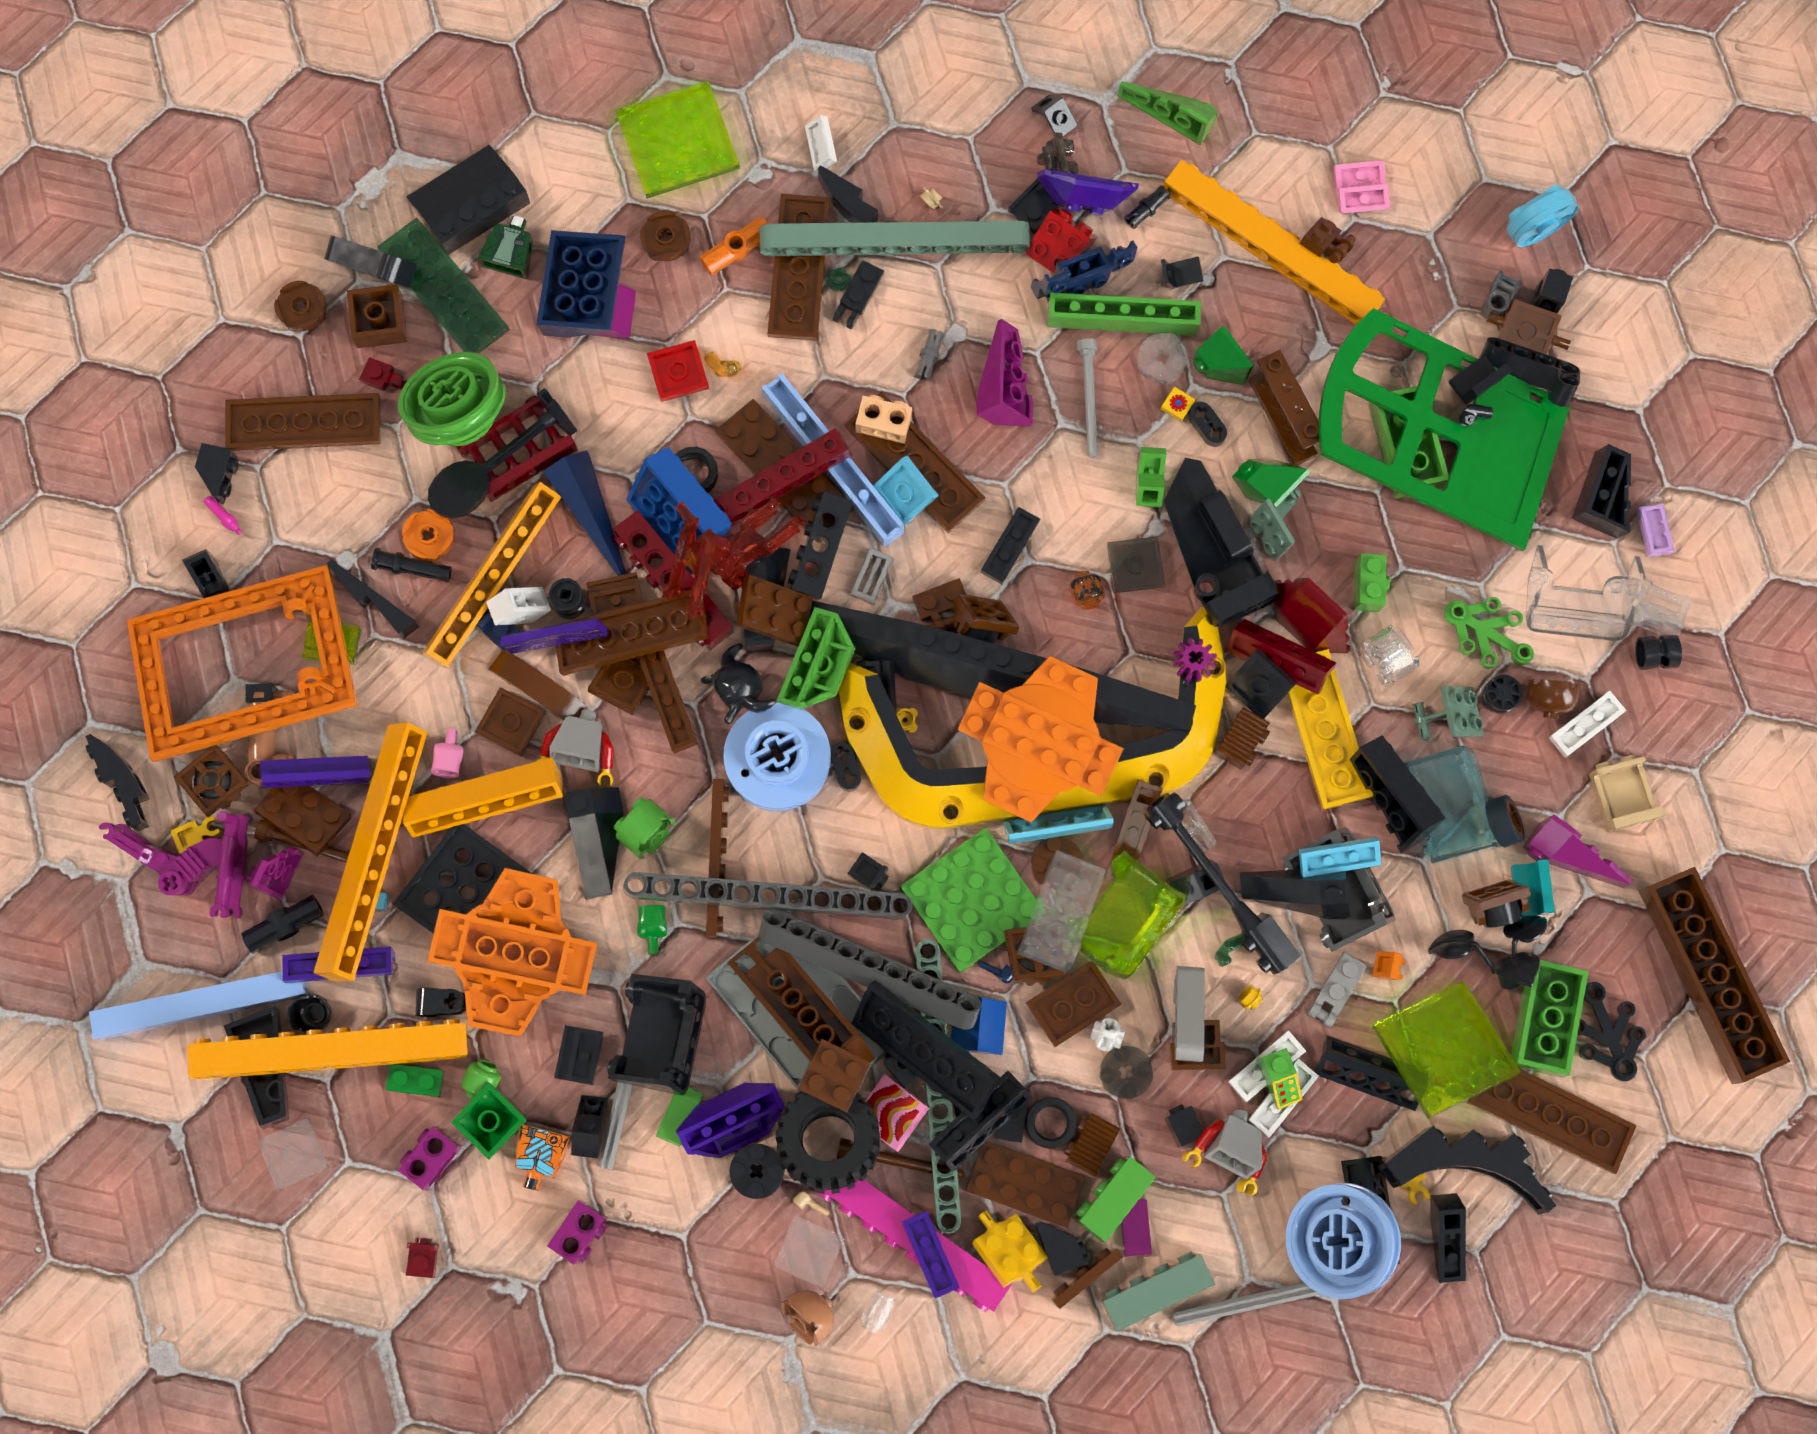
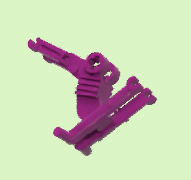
M225 811L218 812L217 819L225 823L223 839H205L188 847L181 855L156 846L131 830L127 824L114 825L113 823H102L99 826L101 830L109 829L108 834L103 835V839H107L141 861L145 866L158 872L160 875L158 887L165 895L186 896L192 894L197 888V881L202 882L204 878L209 876L219 866L218 875H216L215 902L210 908V916L217 917L219 909L221 911V918L230 917L232 909L234 910L233 916L235 918L242 916L240 900L243 880H245L243 876L248 845L247 831L248 824L253 819L250 814L236 815L235 813L230 814Z

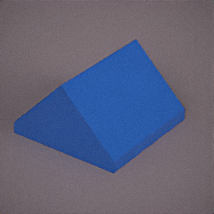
M978 997L981 1001V1008L974 1027L964 1030L952 1025L951 1039L968 1052L1003 1055L1007 1002Z

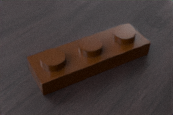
M1105 1248L1095 1256L1097 1260L1095 1264L1090 1268L1084 1265L1074 1274L1076 1279L1072 1283L1067 1285L1064 1282L1053 1291L1055 1296L1051 1299L1058 1309H1061L1123 1258L1116 1248L1112 1250Z

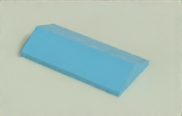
M1106 804L1039 814L1032 823L1023 818L1003 820L1008 845L1112 828L1114 823Z

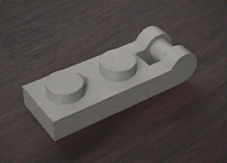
M1343 952L1309 1008L1307 1015L1313 1019L1317 1017L1322 1020L1323 1025L1330 1029L1367 965ZM1324 1002L1332 1007L1329 1013L1321 1008Z

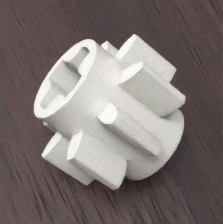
M1106 1018L1101 1023L1099 1021L1095 1022L1090 1039L1095 1040V1045L1100 1050L1111 1051L1114 1047L1120 1048L1125 1031L1120 1030V1024L1116 1020Z

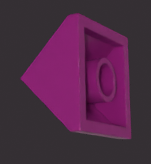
M618 283L611 332L591 335L630 339L636 291Z

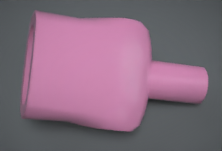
M448 729L445 743L435 744L431 768L433 775L444 778L458 777L464 748L455 744L457 730Z

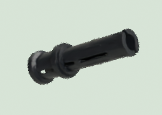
M378 547L374 549L371 560L372 570L392 571L394 575L401 574L402 572L449 582L452 572V566L405 557L402 552H397L396 554L384 552Z

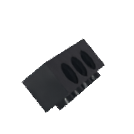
M823 492L820 497H815L811 509L815 512L813 521L808 520L803 534L807 536L805 546L800 544L796 559L800 560L797 570L792 569L788 579V584H791V590L811 596L817 600L822 599L853 501L827 492ZM828 514L833 518L832 527L826 528L822 526L820 522L822 515ZM819 538L825 542L826 547L823 552H817L813 549L812 543L814 539ZM807 563H814L817 566L818 572L816 576L811 577L805 573L804 568Z

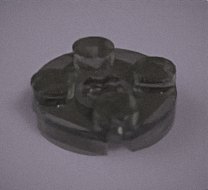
M1120 1046L1119 1049L1114 1048L1101 1061L1100 1081L1105 1090L1116 1098H1135L1146 1092L1151 1085L1153 1079L1151 1061L1147 1054L1137 1047ZM1128 1065L1131 1066L1130 1072L1133 1074V1077L1131 1079L1129 1077L1122 1079L1120 1077L1122 1074L1119 1071L1120 1067L1126 1068Z

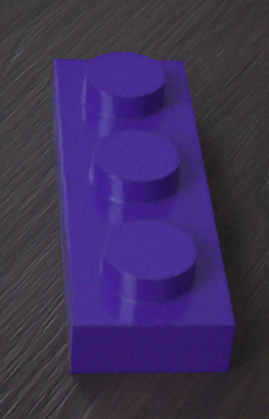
M922 1212L902 1221L934 1299L960 1288L928 1212Z

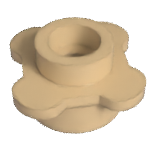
M923 187L925 191L920 195L923 201L933 211L938 206L942 208L943 206L939 202L942 197L933 188L928 191Z

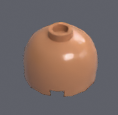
M803 1290L792 1294L782 1302L781 1310L784 1317L789 1314L794 1322L789 1324L790 1327L804 1342L809 1345L814 1342V1346H817L829 1335L834 1324V1315L831 1310L833 1307L832 1302L825 1294L819 1295L811 1290Z

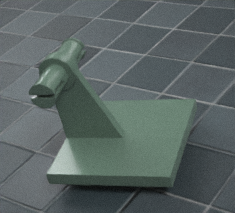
M1297 488L1276 508L1270 498L1265 500L1249 518L1253 532L1258 534L1265 552L1271 556L1274 562L1279 560L1295 543L1294 538L1282 519L1296 504L1297 498L1300 496V491Z
M1440 687L1445 710L1429 716L1425 714L1423 702L1412 704L1416 717L1414 724L1418 725L1421 740L1431 737L1428 727L1429 722L1444 718L1448 720L1451 737L1480 738L1484 736L1483 722L1479 716L1477 696L1473 687Z

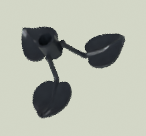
M1536 915L1523 916L1519 921L1505 925L1503 928L1505 937L1512 938V957L1501 958L1495 965L1480 945L1473 941L1474 934L1468 930H1452L1440 935L1431 944L1428 953L1445 959H1458L1470 953L1473 947L1491 968L1492 974L1498 976L1501 988L1510 990L1518 987L1520 984L1533 987L1535 976L1540 968V959L1533 953H1517V943L1519 940L1530 943L1541 937L1547 928L1546 917Z

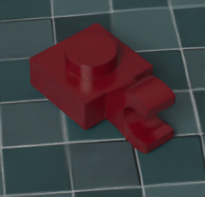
M369 357L359 378L361 383L382 391L385 390L387 385L402 391L407 382L403 380L404 376L393 373L394 368L392 365Z

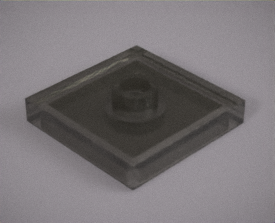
M1158 536L1107 542L1114 593L1165 587Z

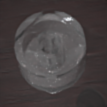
M1389 625L1363 643L1365 653L1362 655V659L1369 668L1373 666L1378 673L1377 677L1384 687L1396 683L1420 666L1418 656L1413 658L1410 653L1414 649L1412 644L1397 627L1392 629V625Z

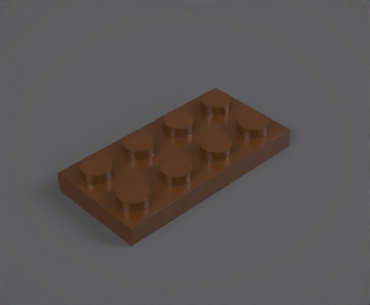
M986 1141L981 1145L966 1192L1068 1228L1085 1176Z

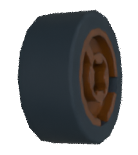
M1503 795L1486 802L1485 810L1488 823L1500 846L1505 848L1522 842L1525 839L1524 827L1512 799L1508 795Z

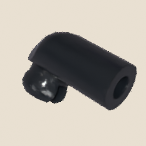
M1469 404L1460 412L1459 422L1463 426H1471L1477 418L1489 420L1492 417L1493 409L1492 407Z

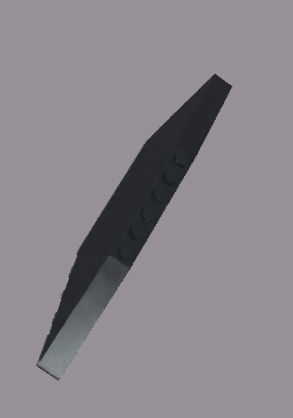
M812 600L810 618L815 607L837 613L855 647L854 653L870 661L894 660L895 673L902 678L972 698L979 682L1003 693L1009 689L1022 686L1047 659L919 623ZM1073 666L1098 678L1093 718L1095 723L1190 731L1197 705Z

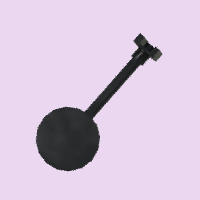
M543 388L537 395L547 411L539 416V420L483 464L480 465L474 461L464 460L447 466L437 474L428 489V502L435 513L444 518L454 519L463 517L476 510L488 494L490 487L489 472L544 429H549L554 424H557L567 435L570 434L572 436L578 431L546 388Z

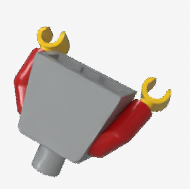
M583 709L580 718L568 716L562 724H558L546 733L540 751L542 757L537 761L553 757L556 764L599 772L601 768L602 773L598 776V784L601 786V778L604 775L610 777V787L614 782V778L610 774V769H613L614 748L609 735L603 732L602 724L595 721L596 713L594 711Z
M1235 1110L1233 1115H1228L1223 1120H1216L1209 1125L1194 1143L1196 1146L1194 1150L1183 1153L1182 1161L1186 1162L1192 1154L1194 1162L1190 1167H1197L1201 1163L1200 1154L1203 1151L1205 1152L1204 1158L1245 1178L1237 1183V1191L1245 1192L1248 1185L1246 1195L1252 1196L1258 1190L1255 1180L1259 1179L1267 1161V1154L1262 1143V1132L1260 1129L1248 1123L1249 1114L1246 1111Z

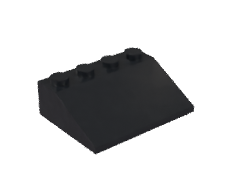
M490 145L406 196L447 256L530 204L526 189Z

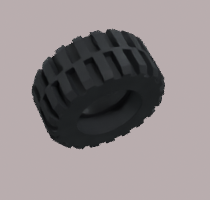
M802 1091L796 1094V1100L793 1103L789 1101L784 1107L785 1113L779 1116L778 1129L776 1130L777 1149L784 1169H787L789 1176L794 1181L798 1180L801 1186L808 1190L810 1187L814 1188L816 1193L824 1194L825 1190H831L832 1194L840 1193L841 1188L847 1187L849 1190L855 1187L856 1181L860 1180L862 1182L868 1176L867 1172L869 1169L873 1170L876 1164V1157L880 1152L879 1125L868 1101L864 1102L862 1100V1095L856 1093L846 1113L810 1094H804ZM828 1116L845 1120L849 1123L854 1133L853 1146L846 1155L834 1161H820L808 1155L803 1146V1134L812 1122Z

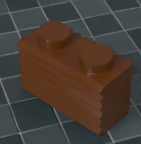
M1243 707L1216 750L1215 755L1240 770L1245 764L1250 766L1258 754L1254 751L1258 743L1263 745L1270 734V731L1267 730L1270 722Z
M1091 1113L1088 1118L1082 1117L1076 1129L1080 1134L1076 1142L1070 1140L1064 1154L1068 1156L1065 1162L1096 1177L1120 1128Z

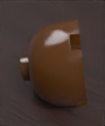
M1534 679L1528 680L1527 697L1529 703L1535 710L1544 712V718L1559 719V714L1569 713L1576 707L1579 701L1581 684L1576 683L1574 688H1572L1571 682L1541 679V682L1534 684Z

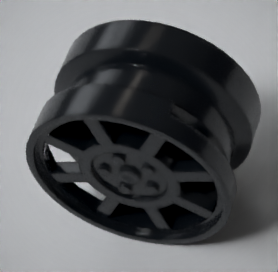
M1498 675L1484 686L1481 694L1483 697L1482 702L1489 711L1505 714L1520 703L1522 687L1512 676Z

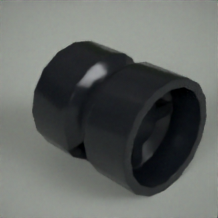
M562 578L552 584L549 590V599L555 612L565 619L579 617L586 608V599L580 585L570 578Z
M1674 634L1661 635L1658 640L1655 636L1637 638L1635 657L1639 669H1657L1659 665L1663 669L1678 668L1682 660V647L1679 637Z

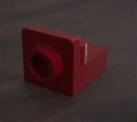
M419 1237L415 1238V1242H408L409 1254L406 1276L435 1278L439 1245L431 1244L432 1239Z

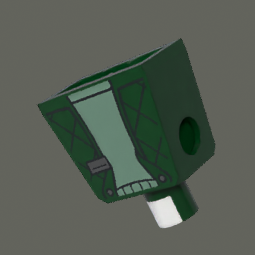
M512 216L509 226L495 225L478 256L482 267L527 280L533 240L531 234L524 231L527 223L524 218Z

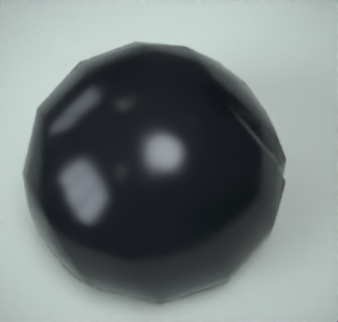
M309 993L294 999L288 1007L287 1019L293 1030L305 1033L309 1030H324L331 1021L332 1009L324 997Z

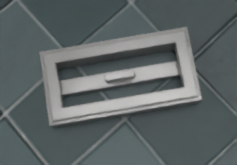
M869 548L850 596L858 597L860 600H866L874 605L892 564L893 557ZM875 556L877 557L863 592L858 591L872 557ZM882 559L886 560L872 596H870L868 592Z

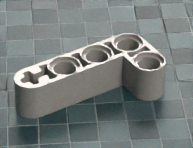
M1177 966L1173 991V1003H1175V1060L1203 1062L1205 969L1202 967Z

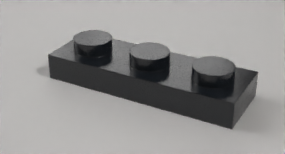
M1018 507L980 573L1003 585L1039 524L1040 518Z

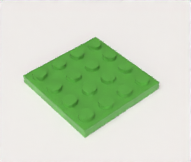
M984 828L900 886L903 893L910 897L914 909L959 973L1005 942V930L1028 927L1046 914L987 828Z

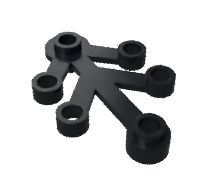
M1598 982L1586 984L1584 1000L1592 1005L1602 1032L1587 1025L1584 1020L1580 1019L1582 1030L1577 1035H1584L1609 1047L1612 1057L1597 1051L1596 1047L1592 1044L1581 1046L1579 1055L1584 1060H1594L1609 1067L1612 1076L1616 1080L1622 1082L1630 1081L1637 1073V1064L1634 1061L1635 1054L1640 1042L1646 1037V1032L1642 1027L1635 1026L1630 1028L1627 1032L1629 1042L1623 1053L1620 1041L1630 1017L1635 1014V1006L1629 1001L1620 1003L1617 1007L1619 1015L1613 1027L1602 1002L1606 995L1604 986ZM1589 989H1593L1596 992L1595 998H1591L1588 995ZM1624 1005L1629 1006V1014L1623 1012ZM1634 1030L1640 1032L1639 1039L1633 1037ZM1586 1047L1592 1050L1590 1057H1587L1584 1053ZM1621 1063L1626 1066L1625 1073H1621L1619 1070Z

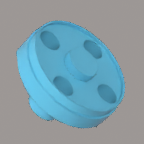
M1559 184L1554 185L1512 211L1508 216L1509 222L1506 232L1517 247L1532 245L1564 226L1577 213L1579 206L1569 189H1563Z

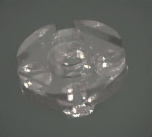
M1154 334L1140 345L1137 356L1139 371L1145 378H1150L1155 383H1171L1177 380L1185 370L1188 360L1187 350L1175 334ZM1160 353L1168 356L1166 364L1156 360Z

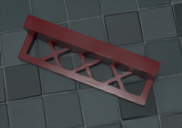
M1246 619L1233 629L1226 651L1246 661L1259 648L1297 683L1296 685L1317 695L1322 691L1327 676L1334 670L1337 663Z

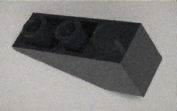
M1209 859L1213 866L1216 868V870L1219 872V874L1223 877L1218 864L1215 861ZM1198 864L1141 891L1140 895L1149 915L1152 916L1202 899L1219 890Z

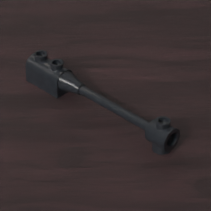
M1173 792L1171 794L1166 793L1153 801L1147 808L1151 813L1147 820L1156 830L1159 827L1163 830H1174L1230 904L1242 930L1241 933L1245 938L1241 940V944L1249 953L1255 950L1260 957L1256 961L1259 968L1266 974L1269 971L1272 974H1278L1301 957L1300 953L1271 915L1261 912L1257 916L1243 901L1238 899L1182 825L1185 815L1183 811L1187 809L1182 798Z

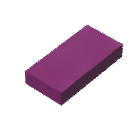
M1138 1200L1121 1222L1125 1257L1152 1254L1147 1200Z

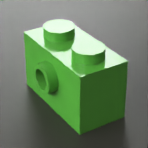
M1361 553L1355 561L1354 611L1380 612L1386 605V591L1390 587V576L1386 575V555Z

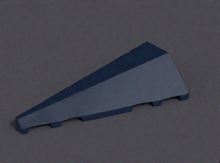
M584 451L563 457L543 471L545 477L558 495L561 496V499L572 512L576 521L617 576L625 575L626 571L617 543L614 541L615 536L589 453Z

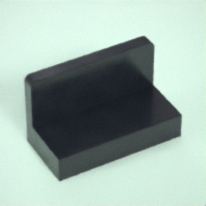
M1482 356L1448 382L1464 404L1467 405L1501 381L1512 370L1507 363L1496 370L1487 357Z

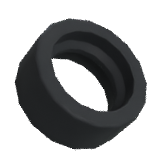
M686 447L676 453L682 463L696 458L706 463L709 474L707 479L700 485L709 493L715 487L718 479L717 464L713 456L707 450L699 447Z
M1046 1097L1038 1100L1029 1108L1025 1120V1129L1029 1138L1036 1145L1055 1149L1065 1145L1073 1137L1076 1130V1116L1073 1108L1066 1101L1057 1097ZM1046 1107L1059 1109L1066 1118L1064 1133L1055 1139L1042 1137L1035 1127L1037 1114Z

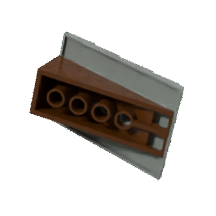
M759 934L705 977L799 1092L801 1090L797 1087L821 1038L870 1062L869 1069L888 1053L851 1024L862 999L842 976L763 942L759 938Z

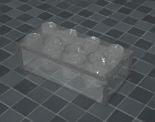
M1057 850L1049 862L1017 954L1067 973L1075 962L1106 869Z

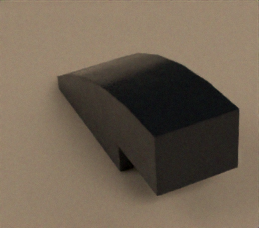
M819 166L818 180L827 197H830L833 206L850 223H874L878 221V210L862 201V189L825 167Z

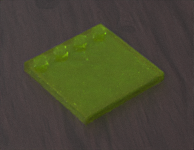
M709 81L615 110L646 199L740 169L739 161Z
M1464 981L1376 1022L1372 1026L1428 1119L1521 1072Z

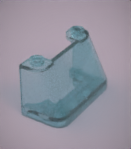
M1463 745L1404 763L1446 817L1428 836L1427 844L1423 845L1427 860H1431L1432 864L1501 848L1488 823L1485 804L1489 801L1476 755L1472 748Z

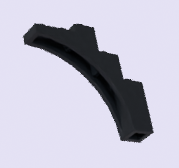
M1431 1126L1422 1130L1377 1165L1393 1188L1402 1186L1418 1175L1429 1171L1441 1169L1469 1170L1487 1175L1507 1185L1520 1195L1538 1215L1550 1212L1556 1207L1549 1190L1541 1186L1535 1178L1534 1170L1523 1162L1531 1154L1528 1152L1524 1140L1516 1136L1515 1133L1503 1136L1488 1148L1486 1146V1139L1473 1129L1464 1132L1448 1145L1444 1133L1436 1129L1435 1126Z

